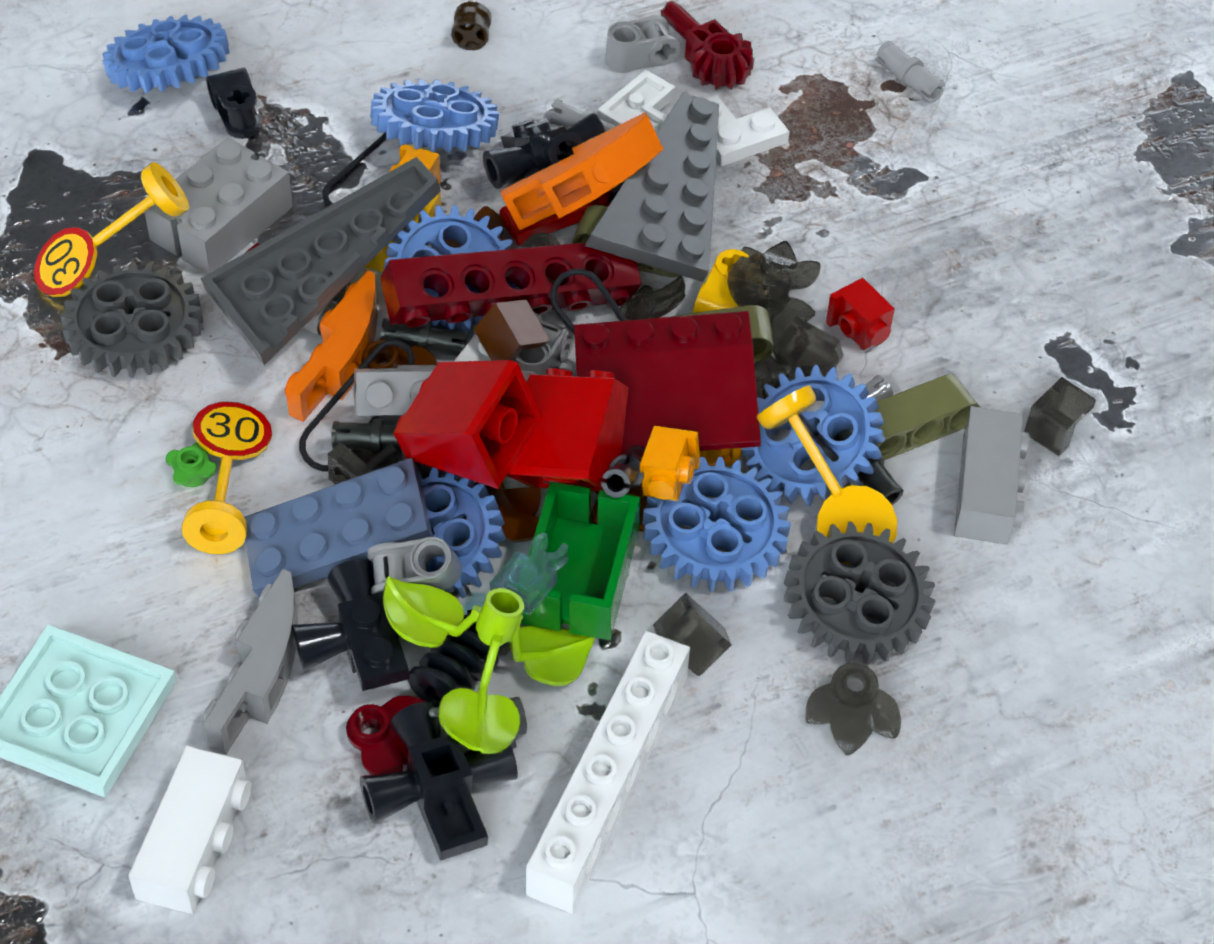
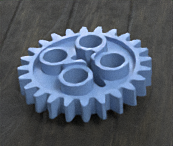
M188 15L182 16L179 20H174L172 16H169L164 21L154 19L152 25L149 26L138 24L139 30L136 31L125 30L126 37H115V44H108L106 46L107 51L102 53L104 58L102 61L107 77L110 78L112 84L118 83L120 89L129 86L130 91L133 92L143 87L144 93H147L153 87H158L159 91L162 92L166 87L172 85L176 89L180 88L181 82L184 81L193 84L195 83L194 77L196 76L208 77L207 70H218V63L226 62V55L230 54L226 31L222 29L220 23L214 24L211 18L202 21L201 16L191 20L188 19Z
M419 79L418 84L404 80L403 86L391 83L390 88L381 87L380 93H374V98L371 99L370 118H372L371 124L377 126L378 133H386V139L399 138V145L413 143L414 149L429 147L431 152H435L437 147L443 148L446 152H451L452 147L467 151V145L480 148V142L489 143L490 137L496 136L499 112H497V105L491 104V98H481L482 92L480 91L470 93L468 86L456 88L454 82L440 84V81L435 79L430 84L426 83L423 79Z
M437 205L433 217H430L422 209L418 215V223L411 220L404 227L405 231L401 230L393 238L395 243L388 244L386 255L390 258L385 259L383 270L391 259L511 249L513 241L512 239L500 241L499 238L503 228L501 226L492 230L487 228L490 218L487 215L478 222L474 220V209L472 208L469 209L464 217L459 216L457 205H453L450 215H445L440 205ZM444 240H456L460 243L461 247H450ZM507 281L512 288L518 289L515 283ZM466 285L470 291L480 293L476 287ZM424 288L429 295L440 297L436 291ZM484 316L471 317L467 321L455 324L448 323L446 320L430 321L431 326L438 327L439 325H444L445 329L454 330L455 326H459L461 331H468L469 335L471 324L474 323L476 326Z
M814 365L811 375L807 377L804 376L801 368L797 367L795 379L789 381L784 374H779L781 386L777 389L766 383L764 388L768 397L766 399L757 397L759 414L794 391L808 385L811 386L816 395V401H824V404L817 411H805L799 416L809 430L816 436L820 435L824 445L839 457L837 461H831L813 439L841 488H845L844 485L848 482L852 485L862 486L857 474L860 471L866 474H873L874 470L868 458L880 459L882 454L879 447L875 444L885 441L883 431L878 429V427L884 424V420L880 412H875L879 408L875 397L867 398L869 392L866 385L862 383L855 387V380L850 373L839 380V374L835 367H832L826 377H823L818 365ZM789 421L771 430L762 427L759 422L761 446L741 448L745 457L750 458L746 462L749 470L754 467L758 469L756 480L760 482L767 478L772 479L770 492L785 491V497L790 504L796 500L799 494L802 495L806 506H811L814 495L818 494L824 502L830 496L831 491L816 467L807 471L800 470L802 464L811 458ZM848 429L853 431L852 435L844 441L834 440L836 434L842 430ZM780 430H791L787 438L780 441L773 440L774 435Z
M700 457L699 469H694L690 484L684 483L678 501L662 500L647 496L642 524L645 525L644 540L651 541L650 555L662 554L659 566L661 569L674 565L675 580H679L685 574L691 575L692 588H695L703 579L707 580L708 588L711 592H714L717 581H723L729 591H733L735 579L739 578L747 587L751 586L753 573L764 579L767 576L769 565L777 567L780 554L785 553L787 537L791 522L787 521L789 507L781 505L783 493L781 491L770 492L772 479L767 478L758 482L756 480L758 471L756 467L749 470L746 474L740 472V460H737L731 468L725 467L723 457H718L715 466H709L706 459ZM703 495H711L716 498H707ZM742 517L751 518L753 521L744 520ZM684 525L691 527L692 529H682L678 526ZM717 548H725L730 552H721Z
M432 468L429 478L425 479L422 478L419 472L432 535L444 540L460 559L462 565V573L458 582L444 591L448 593L455 591L461 598H465L466 591L464 585L468 582L479 588L482 586L477 575L480 571L493 574L494 569L488 558L502 557V552L497 543L506 541L501 527L505 524L500 510H498L499 506L494 495L489 496L484 484L475 485L474 481L463 477L459 481L457 475L448 472L444 478H441L436 468ZM448 506L443 511L435 512L440 507ZM468 539L463 545L454 546L458 541ZM445 556L434 557L427 566V572L439 570L445 562Z

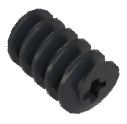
M472 609L467 610V615H464V619L471 614ZM476 622L458 637L447 634L446 640L441 646L431 648V653H426L421 658L419 666H414L409 671V679L407 681L419 699L434 703L439 707L443 696L451 690L458 688L475 690L473 680H481L490 646L480 640L476 630ZM509 642L499 647L497 655L506 656L511 650ZM497 656V658H496L494 668H495V667L498 665V663H499L498 656Z

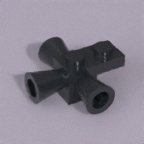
M590 113L568 128L561 125H550L549 120L535 123L534 119L519 122L511 126L513 132L501 136L503 149L483 152L484 168L491 184L496 189H500L524 173L526 177H529L573 155L572 148L604 133V126L595 113Z
M350 560L337 565L330 571L327 580L340 601L337 604L339 622L292 625L303 671L346 651L352 672H357L362 691L408 680L409 668L399 638L402 637L396 633L387 619L383 604V592L371 595V588L374 586L372 565L364 560Z
M420 702L400 710L391 720L392 728L408 750L407 771L360 776V787L368 815L373 824H377L417 802L441 861L487 846L488 834L471 795L472 784L516 780L518 769L511 744L503 751L494 754H484L471 749L464 753L460 743L450 735L442 737L439 717H431L429 715V710L437 706L431 702Z

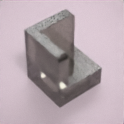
M795 316L773 349L779 367L795 375L796 368L800 367L805 377L811 375L814 365H818L822 376L826 377L832 367L836 368L844 356L840 341L836 337Z
M1061 377L1031 406L1024 432L1029 433L1031 439L1057 456H1060L1069 447L1076 424L1094 408L1096 399Z
M340 443L328 453L329 480L334 484H338L398 463V449L390 444L377 455L372 454L371 450H357L353 453Z
M686 592L653 624L657 635L690 647L688 668L697 676L702 675L732 646L725 628Z

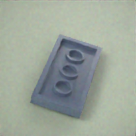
M412 458L244 516L247 525L245 542L252 586L258 598H260L266 585L273 584L283 569L291 572L293 588L328 577L330 571L343 562L350 560L371 562L368 560L367 550L372 546L382 543H401L433 537L418 468Z

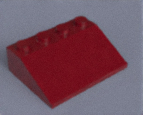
M749 311L574 325L577 377H588V371L591 370L607 371L614 373L616 380L629 387L622 453H625L630 447L635 445L646 448L654 426L698 432L699 451L761 446L760 425L757 419L759 413Z

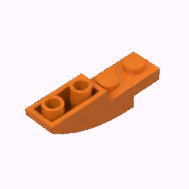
M644 112L572 148L573 155L500 190L501 196L518 229L522 230L555 213L558 218H561L581 208L622 183L656 157L663 150V147L647 113Z
M367 270L357 283H352L347 288L343 299L336 307L324 314L319 327L322 344L315 347L309 361L299 372H294L286 383L285 394L289 416L304 422L327 394L334 396L354 373V369H357L362 364L365 349L374 342L377 329L378 311L374 272ZM353 383V384L350 386V388L344 393V395L340 398V400H343V399H344V397L347 395V393H348V392L350 391V389L353 387L354 383Z

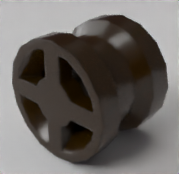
M471 1L462 3L456 8L451 38L457 46L465 50H478L486 45L492 20L489 9L483 4Z

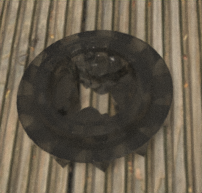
M757 253L750 257L742 256L730 268L727 278L729 292L739 307L748 305L761 306L768 310L770 317L778 315L789 303L791 298L788 292L792 284L784 279L785 269L778 270L773 266L772 258L763 260ZM757 277H760L761 283L768 284L769 286L764 292L761 285L754 284L753 282Z

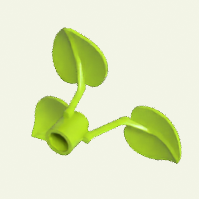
M390 576L387 577L384 586L383 604L387 619L398 635L413 644L430 648L439 647L445 642L447 634L458 637L476 622V630L480 640L490 646L478 693L466 688L451 690L443 696L439 705L438 716L442 727L452 738L467 748L484 754H494L506 749L514 741L520 726L519 712L511 699L502 695H487L499 647L509 642L513 653V660L524 662L526 673L534 680L548 685L563 686L573 683L581 675L595 640L594 637L572 634L567 629L556 631L534 626L520 628L523 619L524 602L518 594L509 589L496 588L489 591L483 606L474 605L471 614L464 619V610L460 601L442 589L424 584L407 583Z

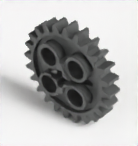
M132 261L128 270L122 271L118 264H113V273L109 275L99 269L97 270V281L88 278L82 279L85 290L72 289L73 300L64 301L66 313L61 314L62 330L65 342L69 344L72 356L79 355L83 366L93 362L96 373L109 366L112 377H116L121 369H127L129 377L134 378L137 368H143L148 375H151L152 365L157 363L164 369L169 368L167 358L171 356L182 360L181 347L193 349V337L201 335L199 324L203 323L199 295L194 294L193 284L191 282L184 283L181 273L170 277L168 266H164L158 272H154L152 262H149L143 270H137L135 261Z
M848 522L845 533H841L834 524L830 525L827 538L822 533L815 531L811 544L804 541L800 544L798 555L792 556L788 567L790 570L786 573L784 585L788 588L783 599L784 602L792 604L788 614L789 619L803 618L797 632L805 634L812 631L815 634L811 644L813 648L823 642L828 643L829 657L834 656L838 649L844 650L847 663H851L855 653H861L866 665L871 663L875 652L885 662L889 661L893 648L903 655L908 648L909 641L915 644L919 641L923 632L922 629L926 630L931 619L929 614L935 605V599L930 597L935 583L924 581L930 570L929 566H915L920 552L912 551L906 554L903 551L906 539L902 538L893 544L889 541L890 530L887 528L880 536L873 535L871 523H867L863 533L857 532L853 522ZM839 562H848L851 565H853L854 568L844 567ZM881 580L891 581L896 587L887 586ZM821 597L832 598L837 604H828ZM864 616L874 617L881 624L870 623Z

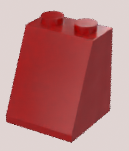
M511 360L438 362L430 376L421 384L419 393L407 412L399 418L393 434L407 459L412 458L415 462L498 489L541 420L542 415L518 362Z
M548 368L545 375L530 374L527 384L542 418L506 476L530 487L548 489L551 481L591 488V492L603 490L601 482L605 480V478H602L603 474L609 470L611 461L622 453L629 387L616 380L614 373L607 371L591 370L588 371V377L572 376L573 372L569 370Z

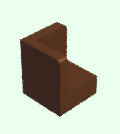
M527 299L495 303L473 328L491 361H512L521 350L544 347L549 342L548 335Z

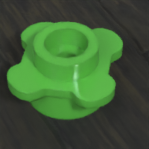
M198 443L182 448L180 451L171 450L165 458L167 465L172 466L174 470L173 481L185 487H198L204 484L216 473V464L209 460V453L201 448Z

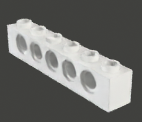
M645 631L526 866L527 896L573 914L687 679L690 655L689 646Z

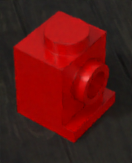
M862 277L830 294L826 323L830 327L838 324L846 337L852 338L862 350H865L871 346L882 344L890 336L895 308Z

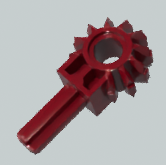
M668 1L665 7L661 9L660 14L686 40L685 59L691 64L692 77L700 79L702 86L714 85L716 90L719 87L725 86L732 90L734 84L744 85L746 78L751 75V70L754 68L751 42L743 40L742 33L734 35L729 33L728 29H725L715 19L700 25L679 4H676L674 1Z

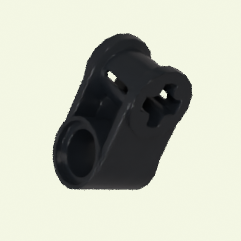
M242 67L206 77L212 105L218 111L226 132L230 136L239 139L250 138L256 135L261 129L260 118L254 108L257 103V96L246 68Z

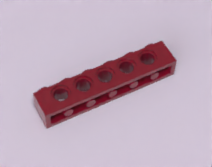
M586 243L391 259L388 261L380 277L390 325L405 324L406 327L410 328L420 327L430 321L446 320L452 324L461 323L471 317L485 316L495 303L526 299L534 313L545 314L553 309L550 300V291L553 284L546 277L556 280L560 274L570 269H585L594 273L601 280L618 307L630 302L642 285L636 261L585 246ZM572 275L564 279L558 287L556 294L560 309L567 308L570 312L584 310L591 305L606 304V307L611 308L596 284L586 276ZM507 281L515 283L520 289L512 288ZM466 285L476 287L480 293L470 291ZM424 288L436 291L440 297L429 295Z

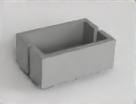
M227 137L175 179L188 199V211L181 216L172 217L154 204L145 211V217L151 241L175 256L182 253V258L185 262L203 273L209 274L225 265L293 207L289 172L262 156L256 160L255 152Z

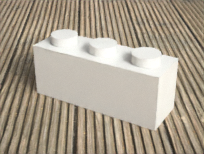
M189 746L185 747L128 875L136 900L194 914L200 897L207 898L214 883L215 869L213 866L218 854H225L232 840L233 824L231 823L237 810L243 811L250 797L251 782L246 779L243 760Z

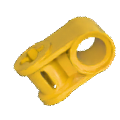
M728 249L716 257L706 282L702 284L692 313L743 306L748 292L747 282L753 266L752 260L747 253L737 249Z

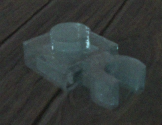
M544 532L538 534L532 542V553L530 556L516 551L490 582V591L496 588H505L515 592L524 602L523 612L531 615L556 585L557 572L555 570L562 568L568 560V545L563 543L557 551L552 553L545 552L544 550L548 547V534Z

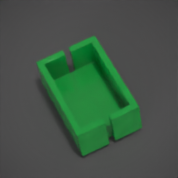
M550 481L518 589V595L524 602L521 624L561 631L562 624H567L572 634L611 640L639 533L640 497L625 494L620 498H614L607 495L603 490H599L598 525L591 524V488Z

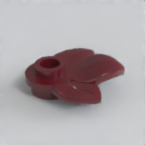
M396 696L381 707L374 704L363 705L357 708L349 717L346 725L347 738L352 746L361 751L363 768L370 775L403 772V765H407L408 750L392 728L391 720L395 714L405 707L426 701L412 696ZM369 727L379 729L378 732L373 734L363 733Z

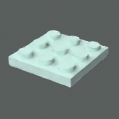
M47 625L0 695V758L106 798L176 684L175 671Z

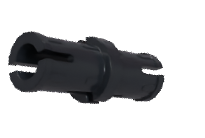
M637 445L630 447L625 453L619 454L611 461L609 470L602 477L605 480L601 482L603 491L607 495L620 498L643 481L644 473L640 472V462L646 449L645 447Z

